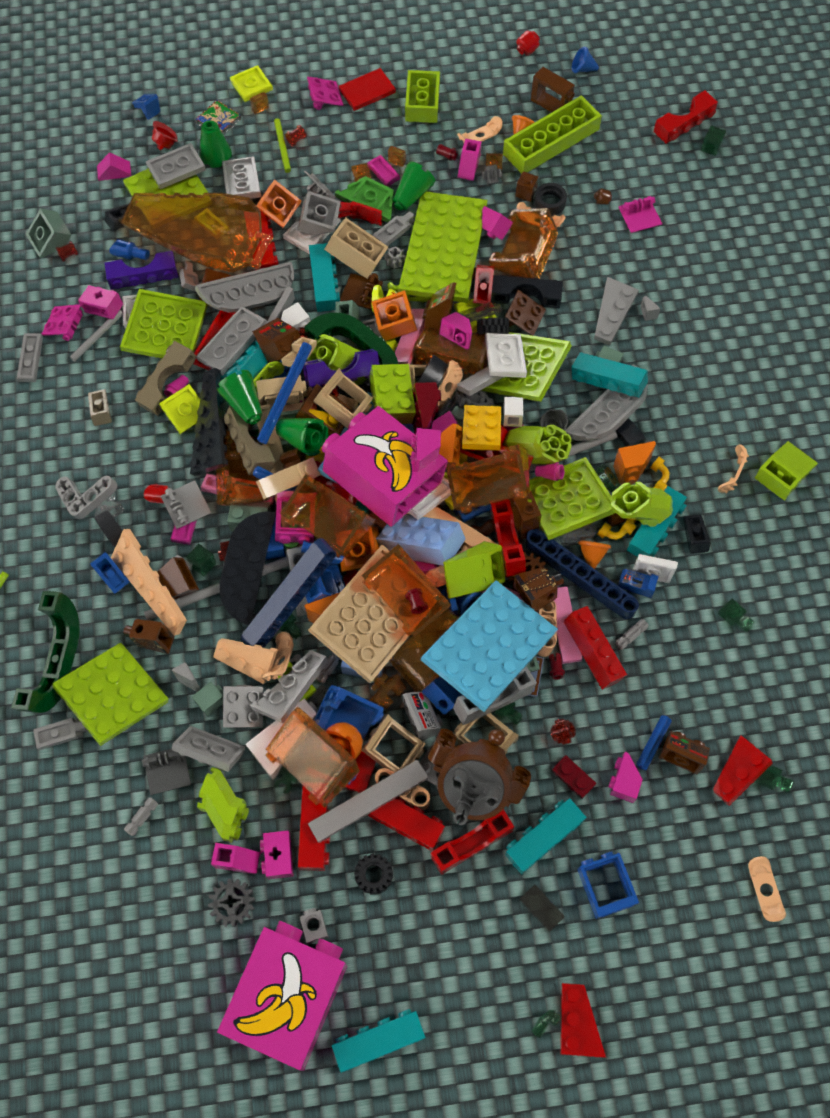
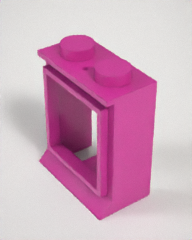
M282 491L277 493L275 541L283 544L290 542L303 544V541L314 542L316 492ZM282 502H292L293 505L310 503V529L281 527Z

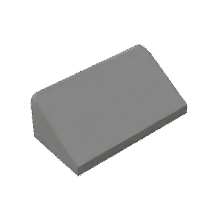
M187 663L172 669L181 684L196 692L201 690Z

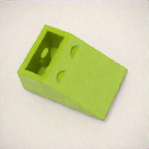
M787 441L760 467L755 479L785 501L818 463Z
M484 541L443 562L448 598L487 590L496 580L500 584L505 582L501 545Z

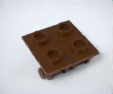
M350 273L340 301L353 300L359 307L372 310L373 288L375 285L382 287L383 281H379L376 273L369 275L368 279L364 276Z
M518 290L505 318L509 319V327L515 324L529 335L534 336L546 309Z

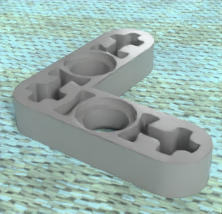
M64 476L57 481L55 487L68 512L80 520L116 491L117 482L110 476H104L81 495L75 483ZM75 494L74 499L69 502L70 497ZM96 494L95 499L90 501L91 497Z

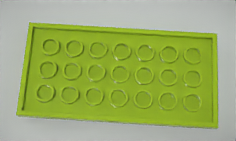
M426 192L420 197L398 292L405 290L407 295L432 298L433 294L455 282L457 285L453 301L468 303L483 229L482 208L484 206L487 207L488 200Z

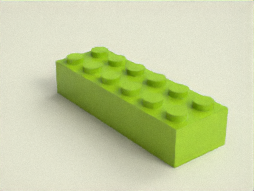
M581 95L504 140L503 155L521 174L523 171L528 173L598 131L602 115Z

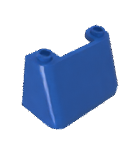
M331 685L299 751L298 761L350 785L358 773L356 764L352 761L350 764L344 765L330 758L332 754L329 751L325 753L322 748L321 735L331 725L346 722L358 729L364 741L370 726L381 722L384 708L343 688Z

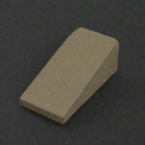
M106 389L88 393L90 416L94 426L111 423L112 419Z

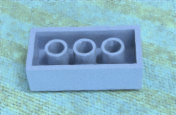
M406 514L392 527L386 524L376 539L379 546H385L398 558L444 566L443 562L456 555L466 538L459 522L422 517L417 520L412 515Z

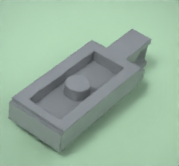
M409 211L403 217H394L372 236L389 246L409 230L411 224L415 221L414 214Z
M73 717L33 730L38 750L78 739L83 736V732L88 731L78 718L74 719Z

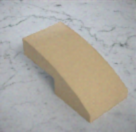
M305 337L296 340L291 344L292 351L282 358V365L292 366L303 342L312 346L310 356L317 345V340Z

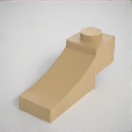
M312 457L260 479L256 483L263 499H266L321 474Z

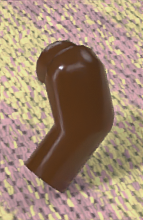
M492 519L487 520L481 527L471 525L473 529L486 537L495 531Z

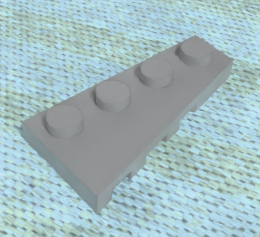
M607 277L594 336L595 340L609 346L611 345L638 295V289Z
M310 650L292 666L293 670L289 674L283 675L278 679L279 683L271 690L268 688L258 702L254 701L250 705L251 709L284 724L327 664V657Z

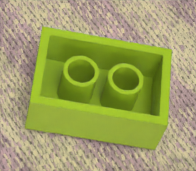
M408 70L405 122H438L440 71Z
M409 364L372 365L369 380L371 395L374 396L372 399L373 410L380 406L401 424H412L416 411Z

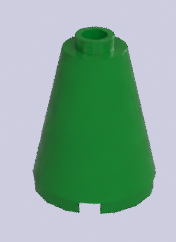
M209 120L205 121L201 126L199 157L204 165L208 164L212 168L222 167V162L232 157V150L218 124L215 121Z
M411 161L406 165L393 198L396 209L400 211L407 210L434 185V176L430 171L427 170L425 172L422 170V165Z
M241 370L242 374L232 373L219 382L220 388L217 387L216 389L247 424L251 423V425H254L261 421L263 413L249 370Z
M282 418L277 422L275 428L276 434L308 456H316L321 452L319 450L328 438V427L324 425L323 420L318 418Z

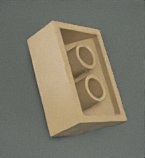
M345 217L331 236L324 250L368 279L387 251L388 246Z

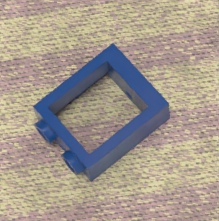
M330 564L305 597L308 604L337 594L346 587L338 565Z
M608 852L601 855L602 859L594 861L593 858L581 862L582 866L577 869L596 919L628 909L639 903L620 853L613 854V852ZM614 863L627 898L599 907L586 872Z

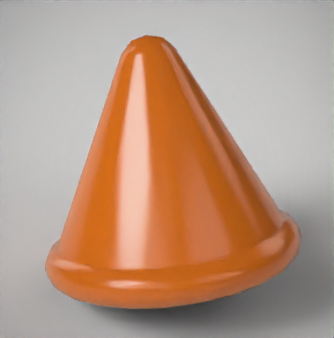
M513 115V134L518 133L535 122L521 115Z
M585 540L578 542L585 563L594 569L611 548V545Z

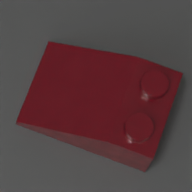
M437 382L414 383L413 397L416 414L412 425L415 435L417 428L430 429L435 413H438V401H441V390H438Z

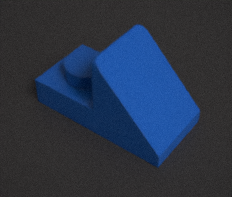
M144 94L132 102L135 108L142 109L148 120L160 113L157 94Z
M106 552L90 563L114 594L130 583Z

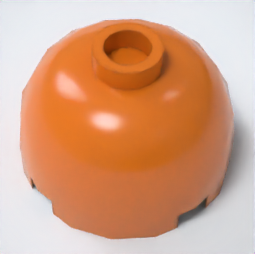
M339 722L328 727L321 735V745L325 753L329 751L332 754L330 757L332 760L348 765L362 751L363 739L356 727L346 722Z

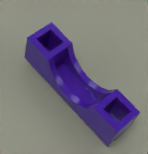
M173 250L156 253L153 261L141 268L129 267L122 260L104 263L106 278L111 290L179 278Z
M374 349L355 352L350 365L341 370L342 374L351 381H357L358 377L363 376L369 378L372 365H379L378 352ZM321 359L307 361L303 366L306 385L312 387V389L316 384L323 387L322 384H327L337 371L329 369Z

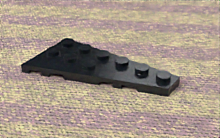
M217 368L204 372L202 376L203 384L202 391L200 392V405L197 411L198 420L195 427L196 434L190 462V474L194 476L228 466V460L224 456V453L227 452V445L223 443V439L226 436L224 411L221 410L220 406L223 404V397H220L216 389L217 387L220 388L221 370Z

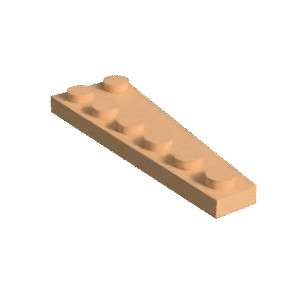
M123 529L111 559L173 636L179 635L187 619L171 597L167 587L162 586L159 582V574L151 569L149 565L150 560L141 553V546L130 529Z

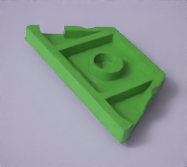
M365 176L357 182L347 185V189L341 192L339 190L335 191L336 198L347 203L354 201L382 210V220L387 223L391 220L394 197L393 189Z

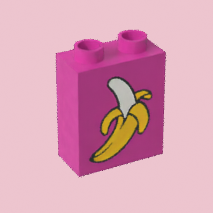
M377 406L367 415L363 412L358 413L351 420L345 433L341 436L333 433L322 446V451L325 453L323 472L390 527L442 483L448 460L438 454L437 459L420 471L414 472V463H411V453L414 451V448L411 447V439L415 434L380 406Z
M279 921L275 931L266 927L263 928L217 1033L293 1068L304 1071L348 966L345 962L339 960L343 948L320 938L315 949L299 942L303 934L302 930Z

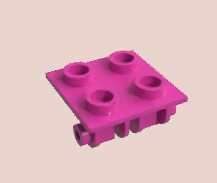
M307 76L308 89L310 90L311 99L314 101V108L320 110L324 103L343 106L336 81Z
M648 196L643 198V200L639 198L638 201L635 199L632 202H624L623 205L618 206L630 233L662 225L653 206L655 203L654 196Z
M81 305L55 306L51 311L48 322L44 326L42 336L63 335L62 338L66 341L72 339L77 329L76 326L79 325L80 319L83 316L80 309Z

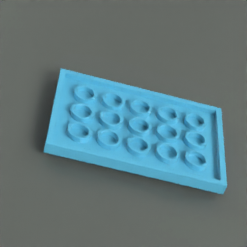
M496 580L421 657V661L485 712L556 634L558 628Z

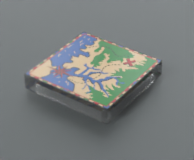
M216 100L195 120L200 126L205 121H215L223 135H225L241 120V115Z

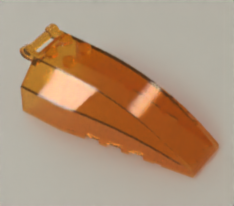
M134 193L120 222L140 235L196 263L229 272H235L248 266L259 270L261 267L260 262L268 244H271L273 240L272 236L262 233L261 211L249 197L226 193H203V195H196L194 193H189L188 195H181L180 193H174V195H166L165 193ZM262 241L255 258L252 259L259 242Z

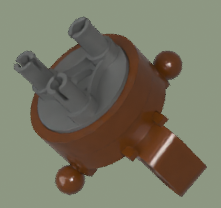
M444 728L439 731L431 746L428 759L435 764L433 770L440 773L438 777V792L445 806L454 813L453 819L456 824L458 819H460L459 825L466 824L468 819H488L500 813L505 806L509 807L511 803H520L530 785L531 773L522 766H515L512 770L504 749L499 746L505 741V735L501 730H492L488 735L489 740L480 739L477 742H468L457 747L454 746L457 736L452 731Z

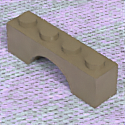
M176 341L167 348L166 354L157 363L156 369L152 375L148 376L146 384L136 395L135 401L140 407L156 416L160 414L162 408L159 406V403L166 399L163 394L165 381L174 373L188 372L196 360L194 352Z
M229 406L227 413L224 415V422L229 428L231 438L236 444L237 452L240 453L248 474L253 475V471L257 466L271 472L276 461L270 448L257 443L251 438L249 432L253 425L251 423L247 424Z

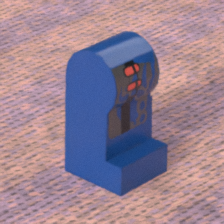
M623 569L618 586L624 590L652 598L659 576L637 573L631 569Z

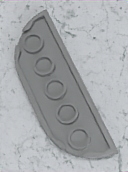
M287 262L198 284L195 286V290L200 298L211 307L225 312H237L241 306L251 309L280 300L285 289L292 285L294 269L292 262Z
M647 385L640 398L607 389L565 430L566 433L570 435L571 439L576 441H593L609 436L643 404L647 396Z

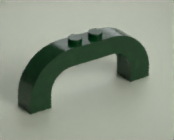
M336 312L326 313L317 316L305 325V336L309 339L318 340L321 338L319 336L323 334L328 336H344L349 338L363 351L369 349L376 350L378 352L379 365L398 364L394 351L382 337H378L369 326H365L351 315Z
M42 592L38 610L48 615L51 619L53 637L39 685L34 690L16 688L11 706L14 710L43 713L52 709L61 699L53 688V683L71 672L80 634L77 610L73 602L61 592Z

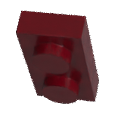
M567 755L552 769V772L581 799L597 784Z

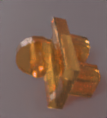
M385 673L380 678L376 676L373 680L374 684L370 688L374 692L378 688L380 689L369 701L387 709L393 703V700L387 693L392 690L399 696L406 689L400 680L402 677L398 673L396 675L393 674L386 683L384 681L388 676Z

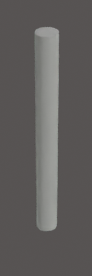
M119 310L114 319H108L70 356L71 360L75 362L123 315V312Z

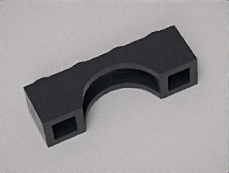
M493 275L491 303L508 304L515 297L517 291L520 290L524 294L536 297L542 307L560 309L563 281Z

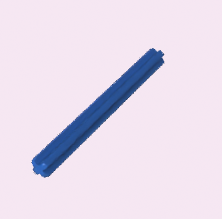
M302 343L257 437L258 442L267 444L311 352L312 346L310 344Z

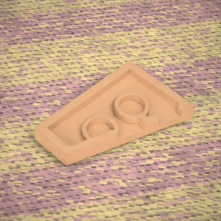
M221 638L217 643L213 658L264 684L267 680H263L262 675L271 671L278 649H266L260 645L250 646L245 645L243 642Z

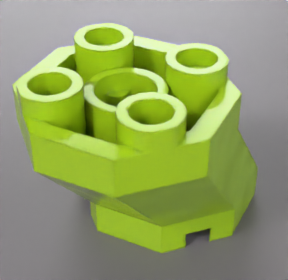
M323 334L319 336L321 338L317 340V345L307 360L321 359L329 369L338 370L340 368L342 370L350 365L355 352L360 350L334 337ZM364 376L358 377V380L353 382L356 385H361L366 378Z
M554 424L546 427L522 426L512 429L507 433L503 444L506 447L533 456L531 464L545 465L566 460L572 447L570 435Z
M630 482L623 483L612 492L611 508L621 518L635 519L643 525L653 527L663 522L673 512V501L670 495L662 489L647 487L642 482H635V485H630Z
M212 767L210 770L212 774L208 773L199 792V797L203 799L202 803L198 802L197 808L208 814L220 837L224 841L232 843L233 840L238 841L242 832L240 826L242 820L245 821L247 819L249 808H246L244 799L236 797L221 770Z

